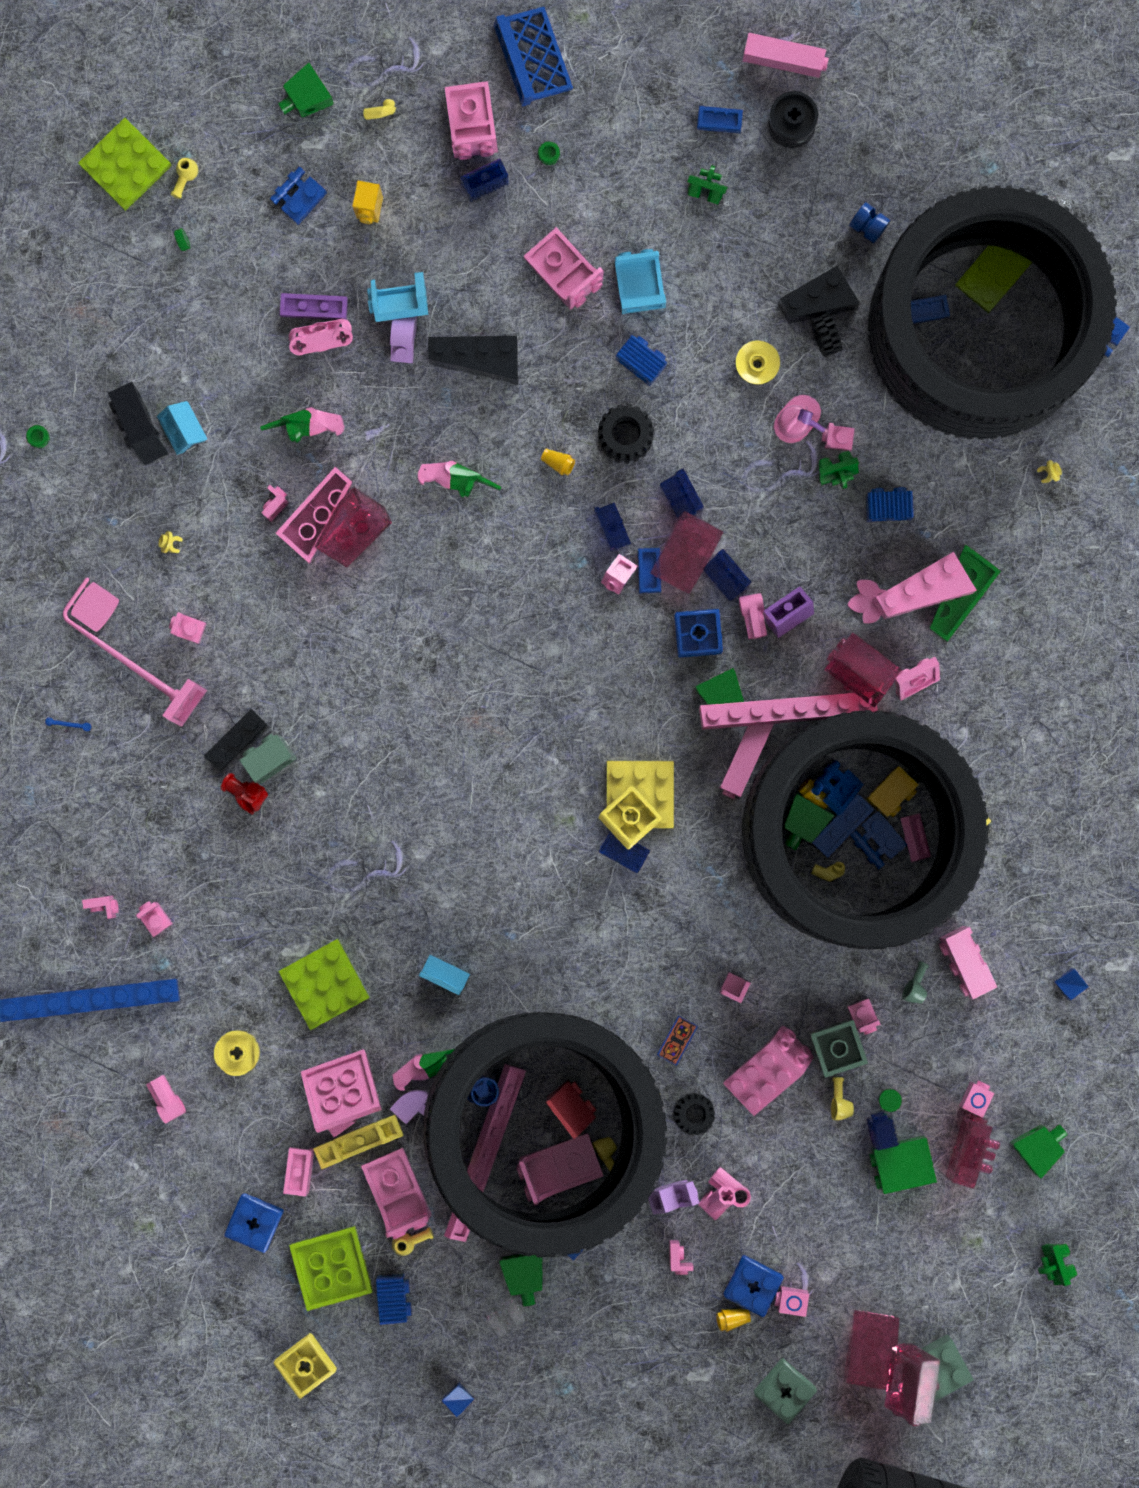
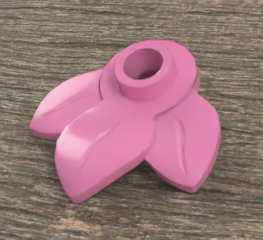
M859 580L857 581V588L860 594L851 598L847 605L854 612L863 613V623H874L880 619L881 613L873 600L886 590L880 589L874 581Z

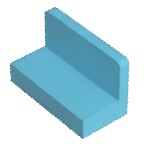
M187 401L169 405L157 415L177 455L184 453L192 445L207 440L201 425Z
M429 955L419 976L460 995L470 974L433 955Z

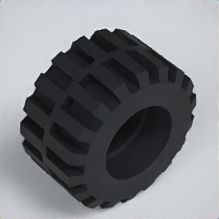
M619 404L617 408H610L609 412L602 416L598 429L599 445H601L603 453H606L608 458L615 459V462L625 461V464L630 461H638L640 457L643 458L646 452L650 450L653 442L654 427L652 426V420L648 418V414L645 411H641L640 407L636 406L634 408L632 404H627V406ZM620 423H631L639 431L638 440L630 445L619 444L613 438V429Z

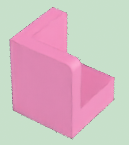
M729 972L719 993L742 1003L751 983Z

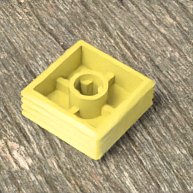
M633 786L629 787L599 815L602 823L626 849L634 846L662 819ZM626 814L628 816L634 815L633 822L626 820Z
M311 1333L274 1361L278 1371L300 1399L337 1370L334 1363ZM302 1361L310 1363V1370L307 1368L301 1369Z

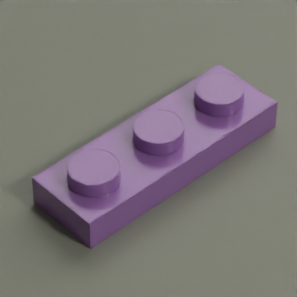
M281 293L280 316L347 320L348 298L345 296Z

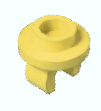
M1052 460L1047 461V466H1041L1037 469V472L1045 470L1048 473L1047 478L1041 480L1042 483H1049L1052 479L1055 482L1060 480L1062 471L1057 462L1054 463Z
M167 531L160 536L158 546L161 547L162 553H167L168 551L179 553L180 550L173 547V542H182L183 539L179 536H172V532Z

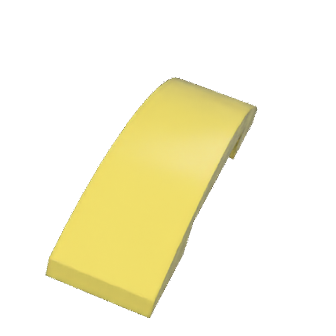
M392 1115L313 1148L321 1169H324L404 1135L396 1115Z

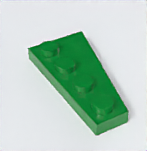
M966 544L958 560L977 591L973 594L939 604L929 630L946 643L1001 572V570Z

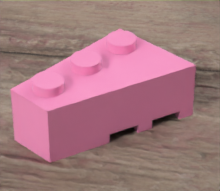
M962 926L940 937L941 943L938 945L944 956L948 955L951 964H949L950 970L954 976L958 975L962 983L959 987L965 997L969 996L970 999H975L997 988L987 963L984 962L979 953L981 950L978 944L975 945L970 935L973 933L971 928Z

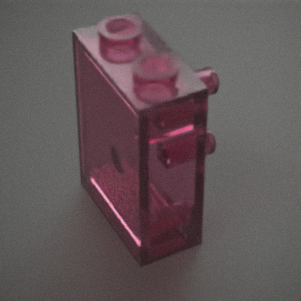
M852 632L847 639L843 637L835 648L838 651L834 649L826 660L829 661V664L824 670L840 681L845 690L853 691L875 708L893 685L895 677H897L902 669Z
M973 1114L970 1115V1118L963 1116L945 1176L951 1182L974 1189L979 1171L987 1174L992 1173L993 1166L982 1161L983 1159L994 1161L996 1154L986 1150V1148L998 1150L1000 1142L990 1139L993 1127L987 1124L988 1120Z
M912 1343L893 1345L884 1407L891 1410L895 1416L907 1420V1423L912 1426L930 1423L935 1392L940 1388L937 1382L940 1360Z

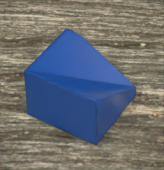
M1071 968L1054 981L1067 1000L1074 999L1089 987L1074 968Z
M460 1382L442 1397V1402L456 1417L474 1400V1397Z

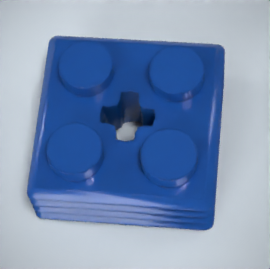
M719 609L675 613L679 658L722 654L723 646ZM696 628H700V631L705 633V635L701 636V639H697V636L692 634L696 631Z
M243 1193L238 1200L224 1236L265 1253L269 1248L284 1210ZM253 1218H256L257 1224H259L255 1228H252L249 1222Z
M742 1255L723 1294L726 1299L761 1317H765L784 1277L779 1272L746 1255ZM755 1281H757V1285L759 1288L757 1290L754 1289L753 1291H750V1287L748 1286V1284H753Z

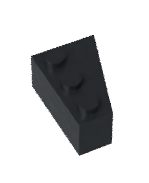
M835 266L780 298L778 306L788 323L791 324L814 319L827 313L834 315L843 311L857 310L860 302L839 267Z
M133 382L109 392L111 402L108 404L113 414H117L119 417L116 423L121 432L125 431L126 433L123 439L128 449L133 448L144 465L168 455L166 448L158 437L159 433L151 421V416Z

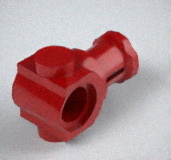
M233 773L228 774L220 786L223 792L228 791L234 795L238 805L251 815L261 808L262 803L268 797V793L263 786L254 781L243 783L236 779Z

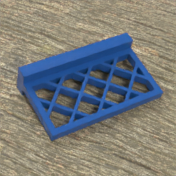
M545 7L507 17L500 15L495 18L493 26L522 107L530 105L531 101L573 89ZM541 14L543 19L541 28L530 23L533 16ZM514 21L522 23L524 27L521 33L514 31L510 23ZM526 27L538 32L534 41L523 35ZM540 34L550 39L551 43L548 48L537 43ZM520 39L532 45L528 54L519 50L518 43ZM534 47L545 52L542 61L530 56ZM548 54L557 59L558 64L556 68L544 63ZM527 60L539 65L535 74L526 70L525 64ZM541 67L552 72L549 81L537 76ZM554 75L562 77L566 85L558 87L552 84L551 81ZM534 80L546 86L543 92L534 93L532 88Z

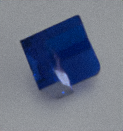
M684 468L675 472V475L660 483V487L679 522H683L704 510V506Z
M615 502L601 508L595 507L594 513L610 552L631 545L623 519L620 517Z
M724 549L720 550L702 568L729 601L736 598L752 583Z
M611 831L599 850L604 856L635 873L640 871L651 851L638 843L630 849H626Z

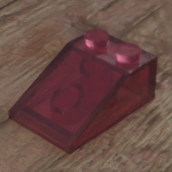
M354 487L338 503L315 547L343 566L348 567L392 524V521L383 505Z
M684 511L679 515L650 574L690 594L712 556L723 531Z
M854 1310L844 1372L846 1383L892 1391L896 1368L899 1317Z

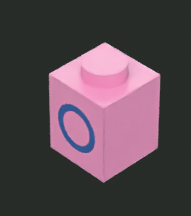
M979 1080L977 1084L970 1082L959 1106L983 1118L994 1093L989 1091V1085Z
M780 1286V1292H777L775 1295L774 1306H777L779 1313L806 1317L809 1293L807 1290Z

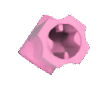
M761 593L739 597L740 611L742 617L744 616L748 640L767 636Z
M165 1075L146 1084L157 1104V1112L165 1124L186 1113L183 1102L178 1095L174 1094Z
M719 1167L708 1181L716 1189L722 1186H730L735 1192L739 1190L745 1191L747 1194L746 1200L744 1202L735 1201L733 1204L741 1208L749 1204L751 1195L747 1187L739 1183L722 1167Z
M722 1186L715 1192L710 1190L698 1205L711 1218L717 1220L736 1201L735 1191L730 1186Z

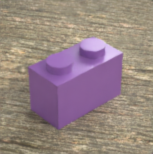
M799 586L764 610L765 623L779 638L814 614L813 601Z

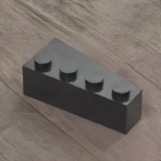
M517 336L428 337V359L430 365L455 371L459 370L472 375H480L493 380H502L518 385Z

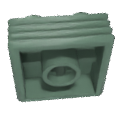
M784 1358L775 1365L754 1390L755 1396L786 1424H790L817 1392L816 1387ZM782 1387L785 1388V1389H787L788 1387H790V1388H789L790 1394H789V1395H786V1394H785V1395L782 1396V1392H781L780 1389H781Z

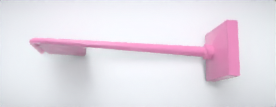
M85 578L63 610L64 620L170 697L171 704L162 716L182 727L207 690L190 679L186 681L180 691L172 689L70 620L67 612L73 605L71 615L95 632H98L109 620L119 603L118 598L95 582H92L86 588L85 586L89 582V578ZM85 589V591L81 594L77 602L74 604L75 600L80 595L82 590Z

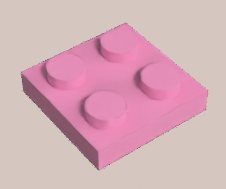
M936 657L923 659L916 667L910 670L904 669L898 673L897 677H895L896 694L900 701L940 680V666Z

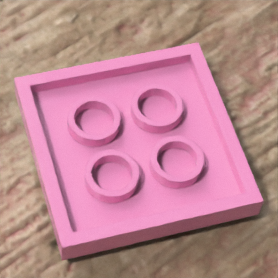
M364 1049L301 1071L314 1128L317 1133L382 1110L368 1057Z

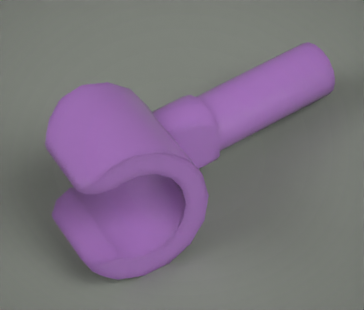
M801 409L798 420L813 426L823 433L826 428L811 420L813 413Z

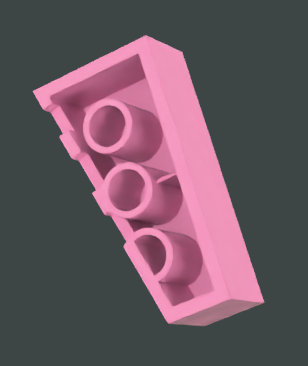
M334 467L276 532V535L309 564L346 497L352 481Z
M952 552L875 597L873 602L882 617L887 619L970 595L977 590L955 553Z

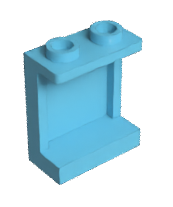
M645 249L638 254H631V252L618 254V257H615L614 263L622 314L666 308L659 251Z
M423 272L414 273L415 285L378 290L375 279L371 280V288H367L368 306L370 314L374 313L376 322L429 315Z

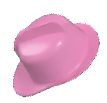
M808 395L796 396L780 411L774 422L775 433L780 440L786 443H796L801 441L813 429V426L799 421L798 416L800 410L804 409L813 413L811 420L819 421L821 409L819 403L814 398Z

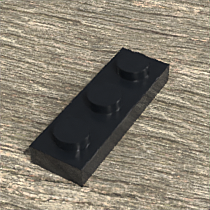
M250 709L204 757L221 772L268 724L253 709Z

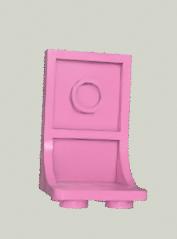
M488 81L445 87L454 158L467 160L475 155L489 157L497 153Z
M557 227L523 256L526 262L570 310L574 307H580L586 301L585 297L592 292L594 294L603 286L604 271L602 268L595 269Z
M782 1026L765 1046L730 1075L723 1084L755 1116L799 1079L814 1057L811 1050L796 1038L792 1030Z
M588 1133L520 1157L519 1164H517L519 1177L521 1180L525 1179L527 1184L524 1189L529 1202L533 1201L534 1206L554 1194L603 1177Z
M403 1147L361 1166L381 1212L387 1238L392 1236L394 1240L405 1235V1232L408 1231L407 1229L413 1227L414 1230H417L427 1225L426 1223L431 1216V1211Z

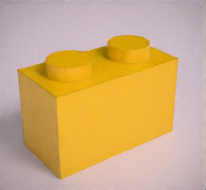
M358 180L352 205L356 218L364 224L378 223L383 202L380 185Z
M898 766L866 800L885 818L889 815L894 817L902 808L900 804L905 799L909 801L917 793L915 788L918 784Z

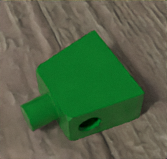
M307 63L283 85L288 97L277 103L284 115L296 109L301 118L334 104L332 96L310 63Z
M734 668L694 688L705 705L744 702Z
M796 794L783 825V829L790 833L784 845L796 851L802 840L811 844L834 815Z
M1060 1124L1050 1132L1045 1126L1039 1125L1010 1141V1144L1033 1173L1041 1179L1064 1154L1065 1151L1058 1142L1068 1134Z
M521 1254L500 1257V1266L510 1295L521 1294L523 1307L535 1305L534 1292L541 1291L543 1288V1257H536V1255H531L530 1257Z

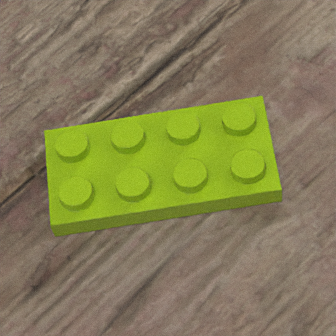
M988 246L955 286L989 314L1032 262L1011 250Z

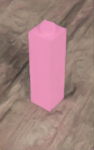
M748 33L743 62L820 78L821 71H826L829 58L825 57L826 49Z
M774 724L747 726L719 787L723 790V795L735 799V796L741 797Z

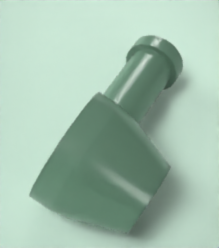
M922 961L918 962L913 979L907 983L903 990V1000L918 1004L924 1002L927 991L920 983L926 969L929 968L928 964Z

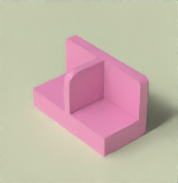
M289 1148L283 1194L308 1195L314 1157L313 1148Z

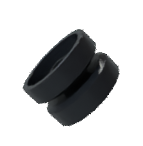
M799 91L785 92L777 97L771 106L768 119V130L773 140L779 145L788 148L800 147L807 143L813 136L819 113L816 103L810 96Z

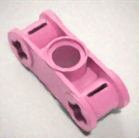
M337 319L294 328L289 333V349L295 355H304L347 346L353 339L351 324L346 319Z

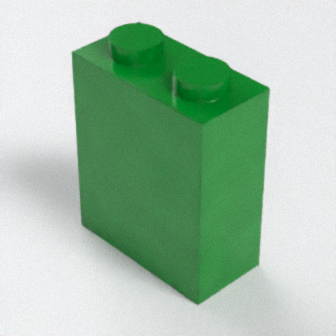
M924 1135L871 1147L872 1153L869 1154L871 1166L876 1167L877 1175L874 1176L877 1189H881L883 1194L937 1183L928 1141Z

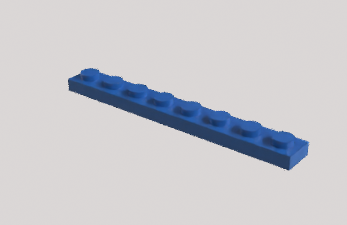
M178 978L0 999V1022L180 1001Z

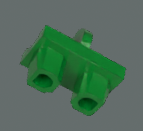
M711 165L710 170L701 168L699 175L707 177V180L689 175L687 181L689 183V196L699 198L702 187L710 189L707 201L719 204L723 194H726L728 187L712 182V179L720 181L722 177L721 174L714 172L715 165Z
M845 451L838 455L839 463L833 465L830 458L820 459V484L824 485L831 482L832 486L840 484L842 489H846L848 487L847 481L853 480V475L859 473L857 457L853 458L849 451Z
M1042 1245L1045 1257L1041 1258L1043 1266L1038 1268L1039 1274H1046L1048 1281L1052 1280L1054 1285H1070V1280L1078 1274L1073 1264H1064L1063 1258L1070 1255L1068 1245Z

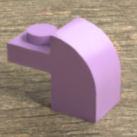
M417 316L392 320L390 361L413 363Z
M424 1090L408 1091L396 1101L390 1110L407 1124L418 1111L424 1116L429 1093Z
M687 1180L677 1181L656 1188L648 1198L653 1214L667 1213L679 1207L699 1204L697 1189L693 1181L688 1182Z

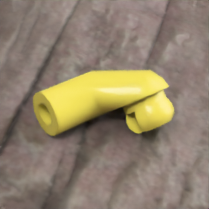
M386 99L383 102V106L365 108L363 112L365 119H378L394 114L396 107H394L395 102L392 99Z
M836 862L824 868L815 864L811 874L831 882L845 873V865L842 862Z

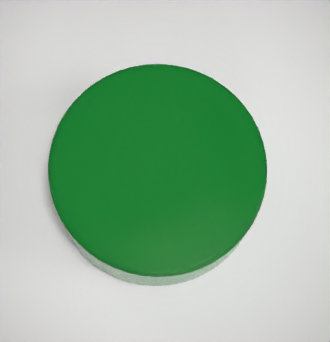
M550 141L541 144L538 149L539 160L545 165L555 164L560 158L558 145Z
M184 229L175 230L174 236L180 250L186 251L191 249Z
M34 425L28 429L26 439L31 446L43 448L49 443L50 435L43 426Z
M885 1089L880 1093L878 1102L885 1111L894 1112L900 1108L902 1098L896 1090Z

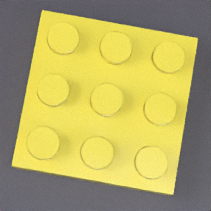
M607 761V807L629 787L633 786L662 817L661 821L654 828H674V761ZM626 814V820L633 822L634 815L628 816Z

